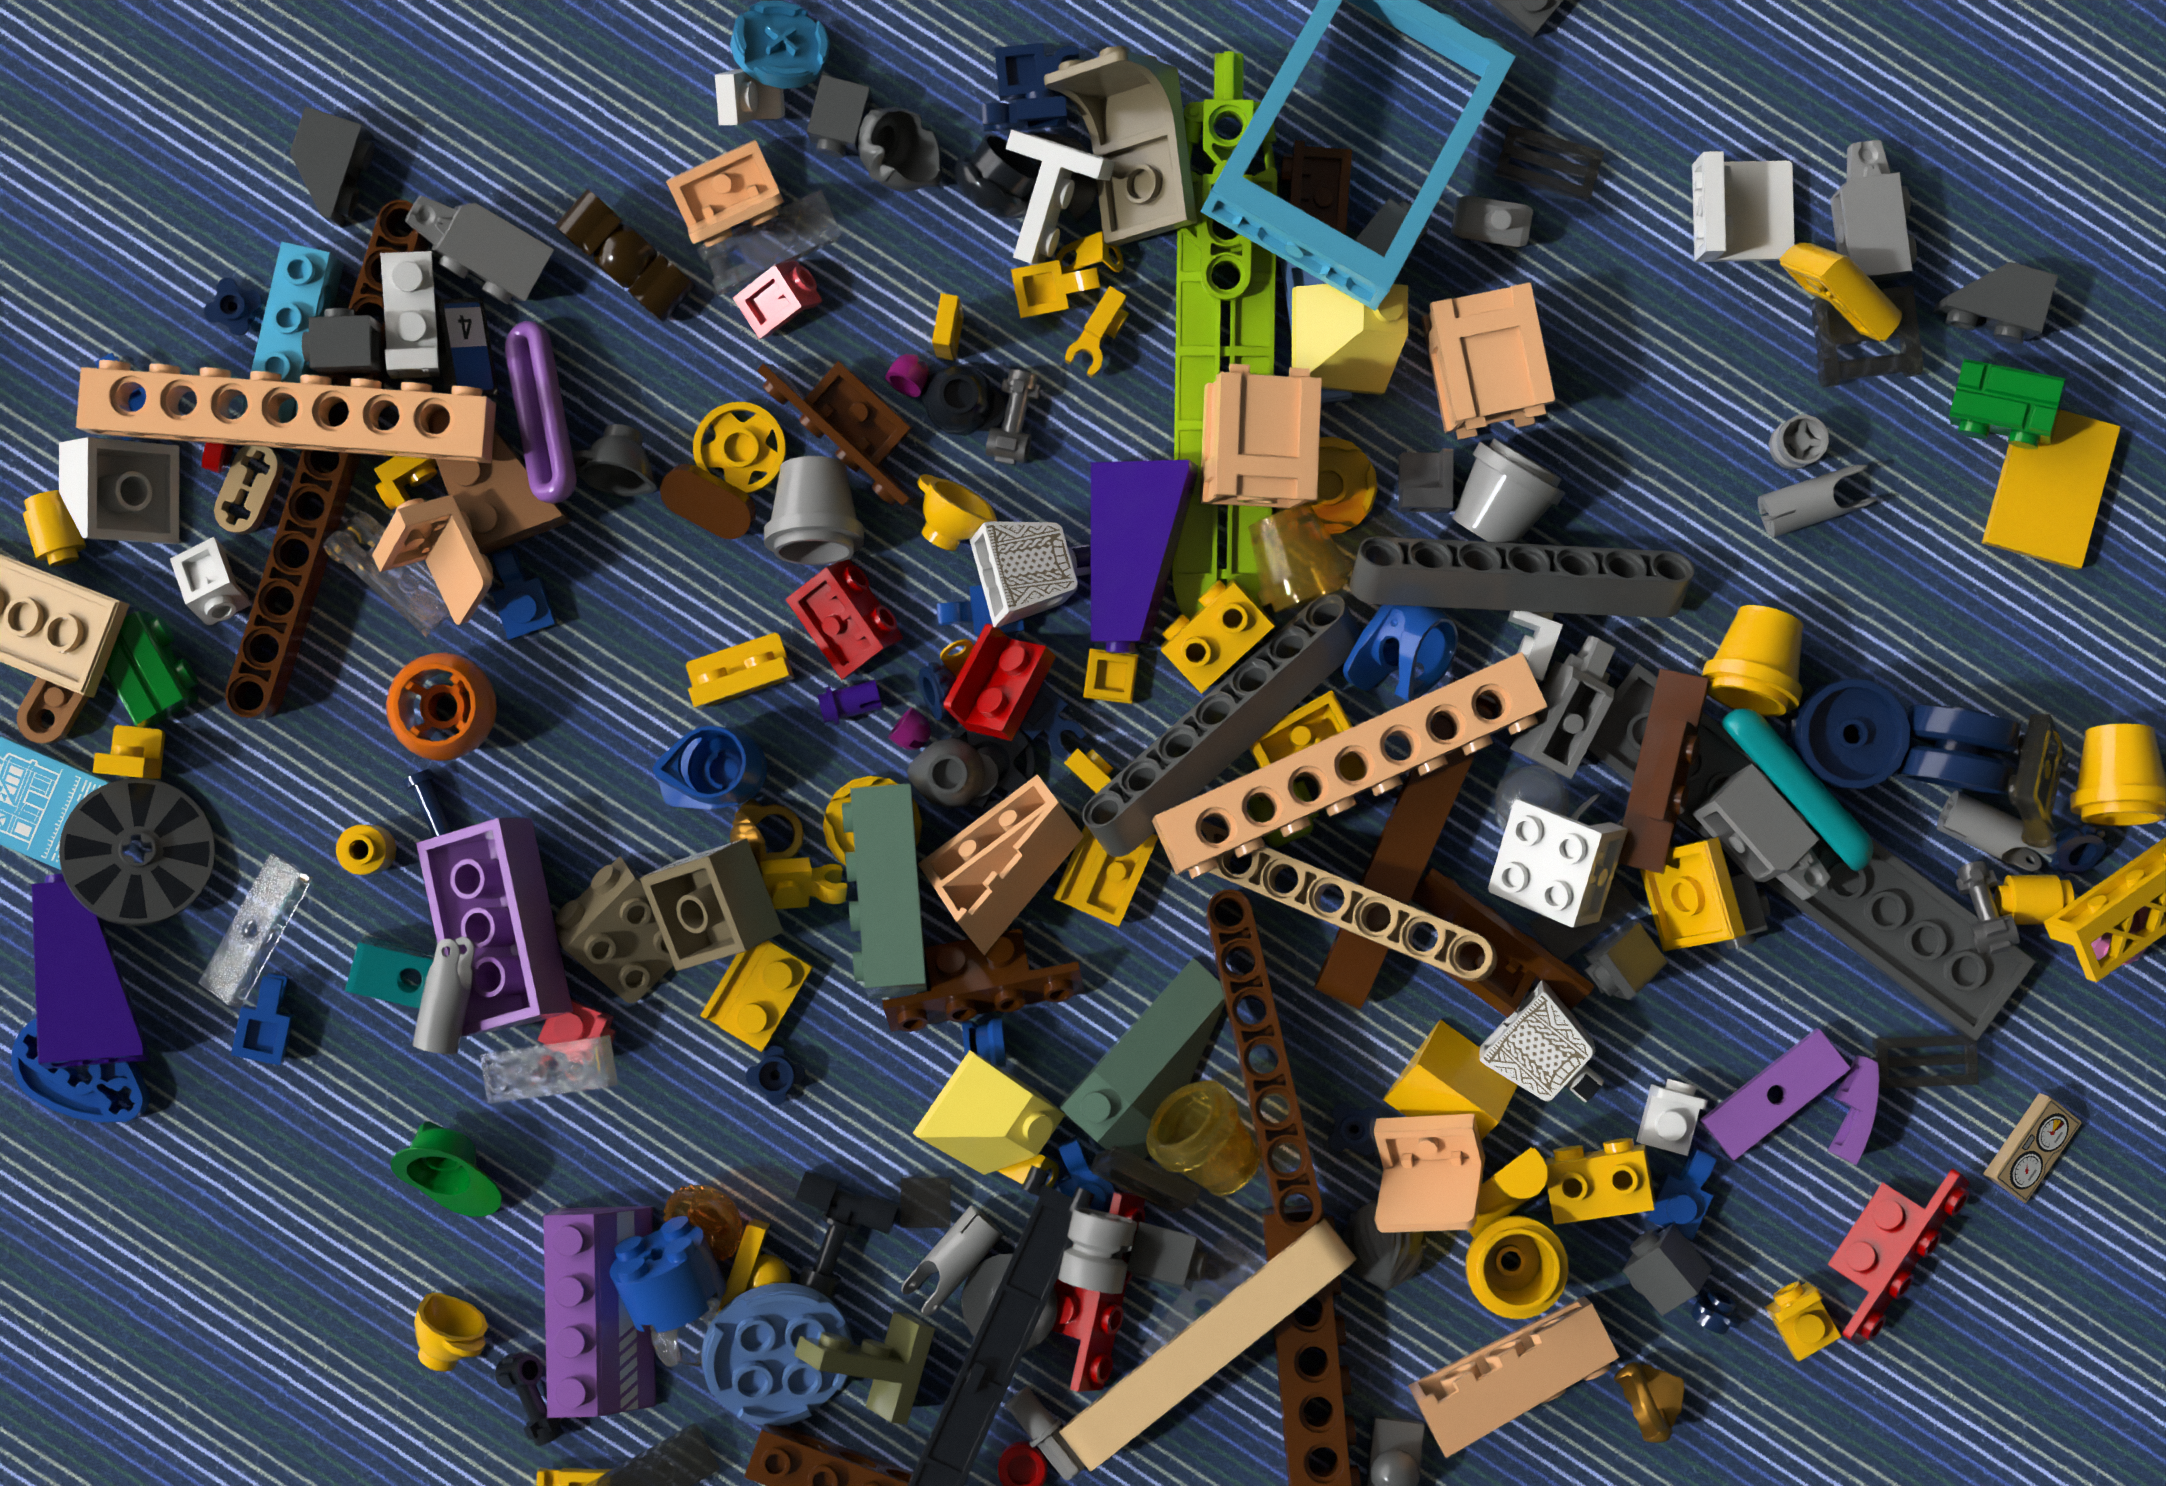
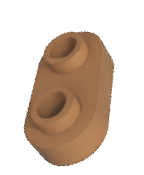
M37 677L18 709V728L22 735L32 742L43 744L56 743L69 733L89 697ZM50 710L54 714L55 720L51 727L45 728L41 718L44 712Z

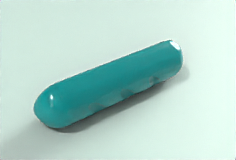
M1747 708L1729 712L1722 720V726L1852 870L1860 871L1864 869L1872 859L1874 850L1873 842L1868 832L1843 808L1830 790L1813 775L1802 759L1784 743L1780 735L1763 716Z

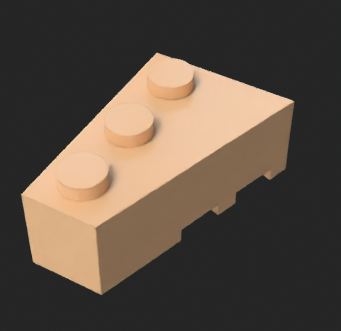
M1037 774L919 862L918 865L956 922L983 955H985L1084 836Z

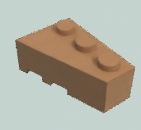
M437 410L431 415L428 422L431 434H439L447 429L450 423L448 410ZM494 426L492 463L436 459L448 495H453L459 510L465 512L470 520L472 537L481 554L490 553L573 522L557 503L542 502L533 495L529 486L526 464L496 426Z

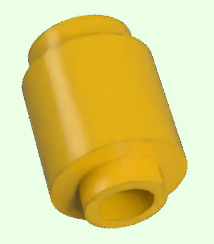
M59 490L39 493L25 499L26 511L23 513V518L36 560H47L50 567L62 566L77 561L79 559L77 552L85 549L86 544Z
M355 825L346 829L340 835L336 845V855L341 866L350 873L357 875L378 874L385 871L393 863L396 856V843L391 833L381 826ZM362 841L366 842L369 848V852L364 859L360 854Z
M2007 875L2003 885L1996 887L1994 901L1999 915L2011 914L2016 925H2042L2044 921L2074 901V890L2070 880H2060L2057 875Z

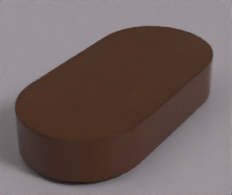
M678 465L666 474L661 481L660 495L669 510L721 538H739L749 530L755 521L756 508L753 500L747 493L695 465Z

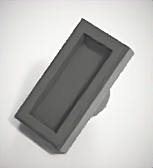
M1373 1415L1365 1486H1418L1425 1425L1423 1421Z

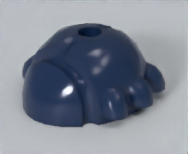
M931 662L928 666L922 667L919 670L918 681L929 711L939 721L950 715L944 708V701L957 678L949 668L936 662Z
M2092 825L2067 827L2055 838L2057 841V851L2052 854L2051 866L2053 870L2060 869L2063 875L2068 873L2079 875L2094 866L2096 861L2101 859L2110 840L2105 837L2103 830Z

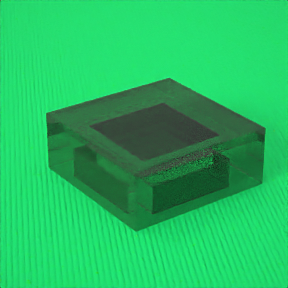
M901 1176V1228H950L951 1176Z

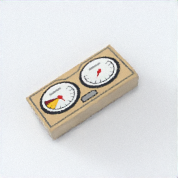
M2039 1093L1983 1175L2026 1204L2082 1122L2050 1096Z

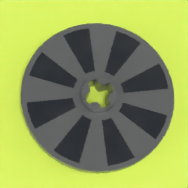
M144 778L114 781L89 793L70 813L63 827L59 844V860L62 875L74 897L86 909L98 917L117 924L131 926L159 923L187 909L200 896L207 885L215 857L213 833L200 807L188 795L176 787L157 780ZM140 840L143 848L152 849V852L145 854L144 862L134 863L132 856L123 855L122 851L130 849L131 841Z

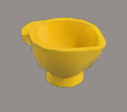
M927 474L921 475L917 481L919 488L925 492L923 514L927 522L921 532L932 544L948 551H956L961 540L971 539L984 522L997 521L990 504L968 488L947 479H940Z
M432 1292L425 1295L418 1306L414 1321L415 1336L420 1347L418 1358L421 1363L432 1370L447 1372L456 1367L458 1360L480 1355L486 1345L484 1334L488 1328L484 1314L472 1304L446 1294Z

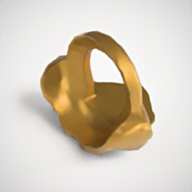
M751 798L741 805V808L735 813V819L732 822L733 828L730 831V843L747 838L758 867L761 861L791 859L797 855L803 843L804 832L801 821L793 811L777 804L762 806L756 799ZM768 815L782 816L792 826V843L785 851L766 854L765 840L755 825Z
M1631 1362L1625 1365L1614 1376V1381L1620 1384L1625 1398L1632 1404L1633 1414L1638 1421L1643 1440L1652 1443L1668 1441L1673 1433L1672 1427L1675 1424L1676 1417L1682 1411L1683 1379L1663 1370L1655 1369L1651 1365H1642L1639 1362Z

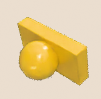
M754 1218L747 1224L717 1314L731 1300L750 1289L773 1283H791L789 1267L782 1259L775 1255H760L770 1223Z

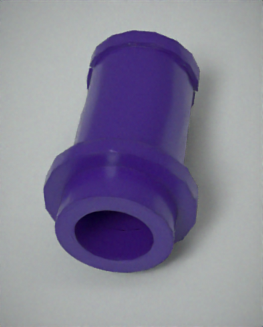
M875 679L834 691L831 690L830 686L825 687V693L817 694L824 723L834 721L835 725H839V719L874 710H882Z

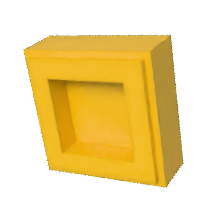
M1090 648L1083 698L1132 704L1139 655L1106 653V650Z

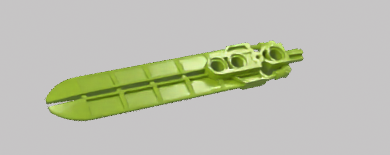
M1233 51L1214 54V99H1204V102H1191L1184 108L1189 161H1191L1193 145L1199 144L1201 127L1203 125V158L1214 168L1213 174H1203V176L1191 171L1197 223L1177 228L1174 460L1192 461L1198 465V476L1173 560L1172 573L1177 605L1181 614H1184L1188 619L1203 607L1198 599L1217 582V579H1227V583H1229L1234 578L1262 609L1266 605L1271 581L1272 507L1228 505L1227 569H1217L1218 505L1200 504L1204 387L1207 383L1216 381V375L1220 373V357H1230V364L1250 365V374L1274 376L1276 254L1240 234L1230 240L1220 239L1215 235L1212 228L1216 220L1200 212L1214 184L1261 102H1253V100H1243L1244 54L1234 53ZM1222 118H1234L1240 123L1242 132L1238 137L1232 140H1224L1217 136L1214 126ZM1273 122L1260 145L1263 147L1266 170L1253 177L1252 175H1243V177L1277 196V170L1272 144L1276 143L1277 140ZM1224 265L1232 266L1240 274V281L1237 286L1228 290L1218 288L1212 281V274L1215 269ZM1221 304H1230V346H1220Z

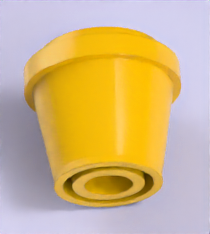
M1745 605L1738 608L1737 614L1714 658L1707 661L1704 665L1701 677L1710 679L1708 694L1714 700L1735 710L1747 708L1756 711L1761 716H1781L1786 711L1796 709L1803 692L1802 686L1798 683L1803 623L1786 612L1766 606Z
M2109 724L2085 730L2077 788L2075 792L2070 794V811L2081 815V820L2085 823L2102 826L2144 825L2164 820L2166 813V776L2155 735V728L2142 724Z
M1506 1216L1488 1223L1475 1235L1467 1251L1465 1270L1467 1281L1473 1294L1488 1310L1505 1318L1526 1319L1545 1312L1559 1299L1568 1278V1259L1561 1241L1546 1225L1525 1216ZM1509 1251L1517 1253L1519 1258L1518 1264L1512 1269L1503 1268L1501 1265L1502 1256Z

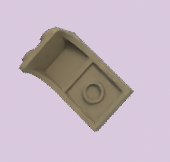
M1113 46L1099 52L1100 57L1088 61L1070 60L1059 64L1058 71L1044 76L1046 88L1066 95L1080 111L1089 131L1093 154L1115 161L1110 181L1096 179L1105 244L1116 247L1197 223L1177 67L1159 62L1155 56H1142L1130 52L1126 46Z

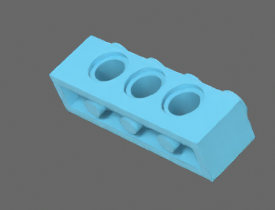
M281 241L251 371L281 374V382L300 383L301 375L318 376V372L310 368V362L304 360L302 335L303 332L309 331V317H324L325 309L334 308L344 266L341 260L330 252ZM246 396L244 399L241 416L247 410L248 402ZM291 398L281 404L278 411L281 423L290 422L297 415L298 403L296 399ZM277 448V449H282V450H286V451H291V452H295V453H299V454H300V450H301V449Z

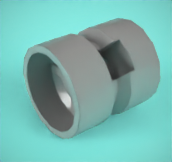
M1074 1208L1068 1231V1237L1074 1244L1073 1247L1064 1250L1058 1276L1059 1280L1088 1290L1112 1294L1122 1293L1128 1268L1127 1263L1122 1259V1254L1132 1250L1137 1222L1108 1212L1087 1208Z

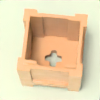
M1531 282L1454 299H1445L1430 304V312L1421 318L1445 434L1456 432L1457 440L1477 436L1476 429L1486 427L1488 424L1514 419L1515 428L1534 425V417L1546 414L1545 406L1552 404L1555 401Z
M1229 364V372H1220L1216 375L1215 382L1205 385L1200 504L1299 509L1301 504L1317 500L1322 378L1310 377L1309 368L1290 367L1289 377L1253 375L1250 374V365Z

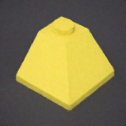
M1329 284L1296 286L1292 288V368H1309L1310 377L1322 378L1321 389L1376 395L1384 394L1408 336V285L1393 284L1376 311Z
M969 1050L913 1134L981 1174L986 1175L1038 1156L1066 1114L1033 1087Z

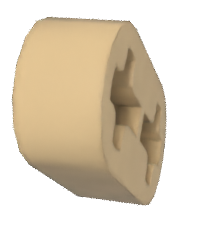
M246 445L238 451L215 502V519L222 528L235 534L245 535L254 532L262 524L283 475V460L277 451L271 447ZM264 453V462L270 466L267 474L258 473L252 487H250L249 484L254 471L247 467L248 462L251 458L259 460ZM246 491H249L244 507L251 511L250 516L247 520L239 518L234 525L235 516L228 512L229 507L232 503L240 505Z

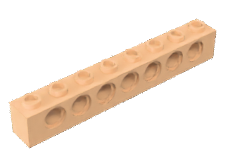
M100 360L99 368L81 367L76 428L90 434L492 463L496 403L488 397L482 396V389L476 387L452 386L451 394L432 393V385L414 382H402L401 390L382 389V382L358 378L351 379V386L348 387L331 385V378L317 375H301L300 383L281 382V374L263 371H251L250 379L231 378V371L207 367L200 368L199 376L181 374V367L166 364H150L149 372L130 371V363L112 360ZM143 387L146 392V402L141 409L131 412L128 404L129 397L134 390ZM194 391L197 396L196 407L191 413L182 416L178 408L179 400L185 393ZM245 395L248 402L246 412L240 418L231 419L228 412L230 402L236 396ZM295 398L298 403L297 415L290 422L281 423L278 416L281 404L288 399ZM339 402H346L349 408L347 420L339 426L332 427L328 419L330 409ZM388 406H397L400 414L398 423L392 429L381 430L378 423L381 411ZM437 410H448L450 423L447 429L439 434H431L428 427L431 415Z
M1520 652L1155 815L1152 823L1176 876L1188 871L1193 879L1218 868L1219 864L1216 858L1234 850L1237 858H1240L1264 847L1265 843L1262 837L1279 829L1283 837H1287L1311 826L1308 816L1326 809L1329 817L1357 805L1353 797L1357 794L1372 789L1376 797L1402 785L1399 776L1417 768L1420 776L1439 769L1448 764L1444 756L1460 748L1463 749L1466 756L1493 744L1490 735L1508 728L1510 735H1514L1538 724L1535 714H1538L1548 706L1523 653ZM1486 695L1496 701L1499 708L1496 719H1485L1477 712L1476 699L1478 696ZM1433 716H1444L1451 721L1454 733L1450 740H1441L1432 733L1430 721ZM1388 736H1399L1406 741L1409 748L1406 760L1398 761L1388 756L1384 746ZM1353 756L1362 763L1364 772L1361 780L1350 781L1341 775L1339 771L1341 757ZM1300 776H1307L1313 779L1318 787L1316 800L1305 802L1297 798L1293 791L1294 779ZM1256 796L1267 799L1273 809L1271 820L1267 822L1254 821L1247 812L1248 800ZM1208 817L1221 819L1227 827L1226 839L1220 843L1207 841L1202 836L1200 829L1202 820Z

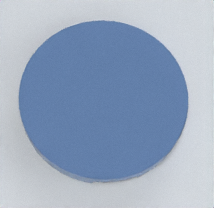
M767 1284L750 1289L735 1297L715 1316L706 1332L702 1346V1367L711 1394L725 1408L736 1414L738 1419L755 1425H787L812 1416L811 1412L824 1404L837 1389H842L849 1375L819 1371L794 1356L800 1336L820 1339L822 1332H828L848 1338L850 1344H853L843 1314L824 1294L800 1284Z

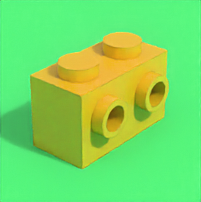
M1234 578L1226 585L1220 580L1215 582L1198 599L1203 605L1202 608L1190 619L1181 614L1161 633L1167 639L1161 644V651L1201 694L1275 627L1274 621Z
M1621 1138L1603 1142L1604 1150L1584 1153L1582 1145L1567 1146L1553 1150L1554 1157L1547 1158L1545 1163L1548 1171L1546 1182L1554 1225L1655 1210L1656 1200L1646 1145H1634L1633 1138Z

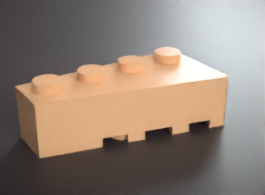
M1583 1296L1409 1384L1408 1387L1436 1442L1447 1458L1500 1426L1516 1419L1538 1404L1556 1399L1566 1392V1388L1581 1379L1587 1381L1603 1375L1611 1369L1609 1363L1619 1358V1355L1593 1304Z

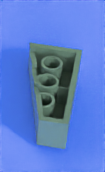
M911 783L850 788L851 802L842 803L844 833H854L855 851L845 852L847 881H857L858 901L849 902L851 932L861 931L862 951H853L852 953L855 982L864 981L865 991L869 999L899 997L927 992Z

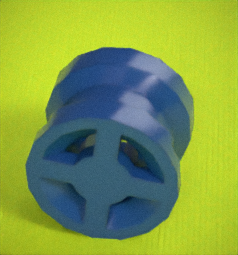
M992 1019L988 1024L977 1025L974 1021L962 1022L964 1055L966 1056L969 1050L972 1051L971 1035H976L977 1054L998 1067H1007L1003 1019Z

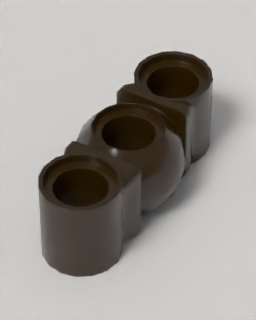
M586 189L554 226L590 259L593 257L594 262L620 286L629 288L628 293L658 320L664 323L696 286L662 254L657 257V251L629 225L622 224V218L594 193Z

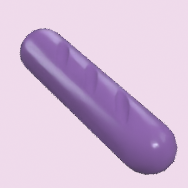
M524 321L518 323L509 332L505 342V354L529 486L533 495L538 500L553 504L562 502L571 496L577 483L576 471L551 339L546 329L540 324L533 321Z

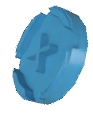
M776 0L760 1L750 6L749 11L743 15L740 14L736 18L730 47L735 62L748 76L764 85L786 89L800 88L819 77L827 63L830 41L825 27L819 20L815 23L807 17V10L795 4Z

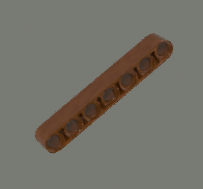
M1453 677L1450 680L1449 684L1457 681L1458 679ZM1486 695L1478 696L1476 699L1477 712L1483 718L1491 720L1497 706L1496 701ZM1433 716L1430 723L1432 733L1441 740H1450L1454 733L1451 721L1444 716ZM1460 748L1444 755L1448 764L1423 776H1420L1417 768L1408 772L1358 885L1403 904H1409L1476 752L1466 756L1463 749ZM1379 905L1373 907L1366 918L1370 931L1380 932L1386 929L1390 924L1391 914L1387 906ZM1339 927L1318 974L1314 990L1354 1008L1361 1009L1389 948Z
M1233 889L1222 890L1210 899L1207 907L1206 924L1274 1214L1278 1223L1284 1229L1292 1232H1302L1313 1227L1322 1213L1320 1193L1252 907L1248 898L1241 892ZM1223 903L1235 904L1240 908L1243 919L1233 927L1223 926L1216 920L1215 909ZM1234 951L1248 953L1254 961V969L1246 975L1233 974L1226 965L1228 955ZM1246 999H1255L1263 1005L1265 1018L1257 1024L1245 1023L1238 1015V1005ZM1259 1047L1270 1049L1277 1058L1276 1068L1269 1073L1256 1072L1249 1063V1054L1254 1049ZM1277 1096L1286 1102L1288 1116L1284 1121L1272 1123L1263 1117L1260 1105L1265 1098ZM1281 1145L1294 1147L1300 1156L1298 1169L1291 1173L1281 1172L1273 1164V1151ZM1293 1194L1305 1196L1312 1206L1310 1218L1303 1223L1291 1221L1284 1212V1203Z

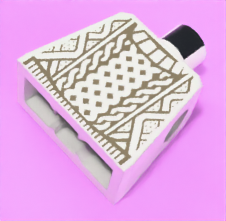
M984 522L970 539L994 628L1065 603L1077 590L1078 582L1076 576L1091 574V547L1089 545L1067 547L1063 529L1058 523Z
M1541 980L1523 999L1517 1010L1510 1017L1506 1018L1480 1046L1479 1059L1483 1064L1547 1102L1551 1101L1564 1086L1583 1102H1587L1597 1093L1604 1082L1598 1074L1586 1065L1596 1052L1592 1037L1544 980Z

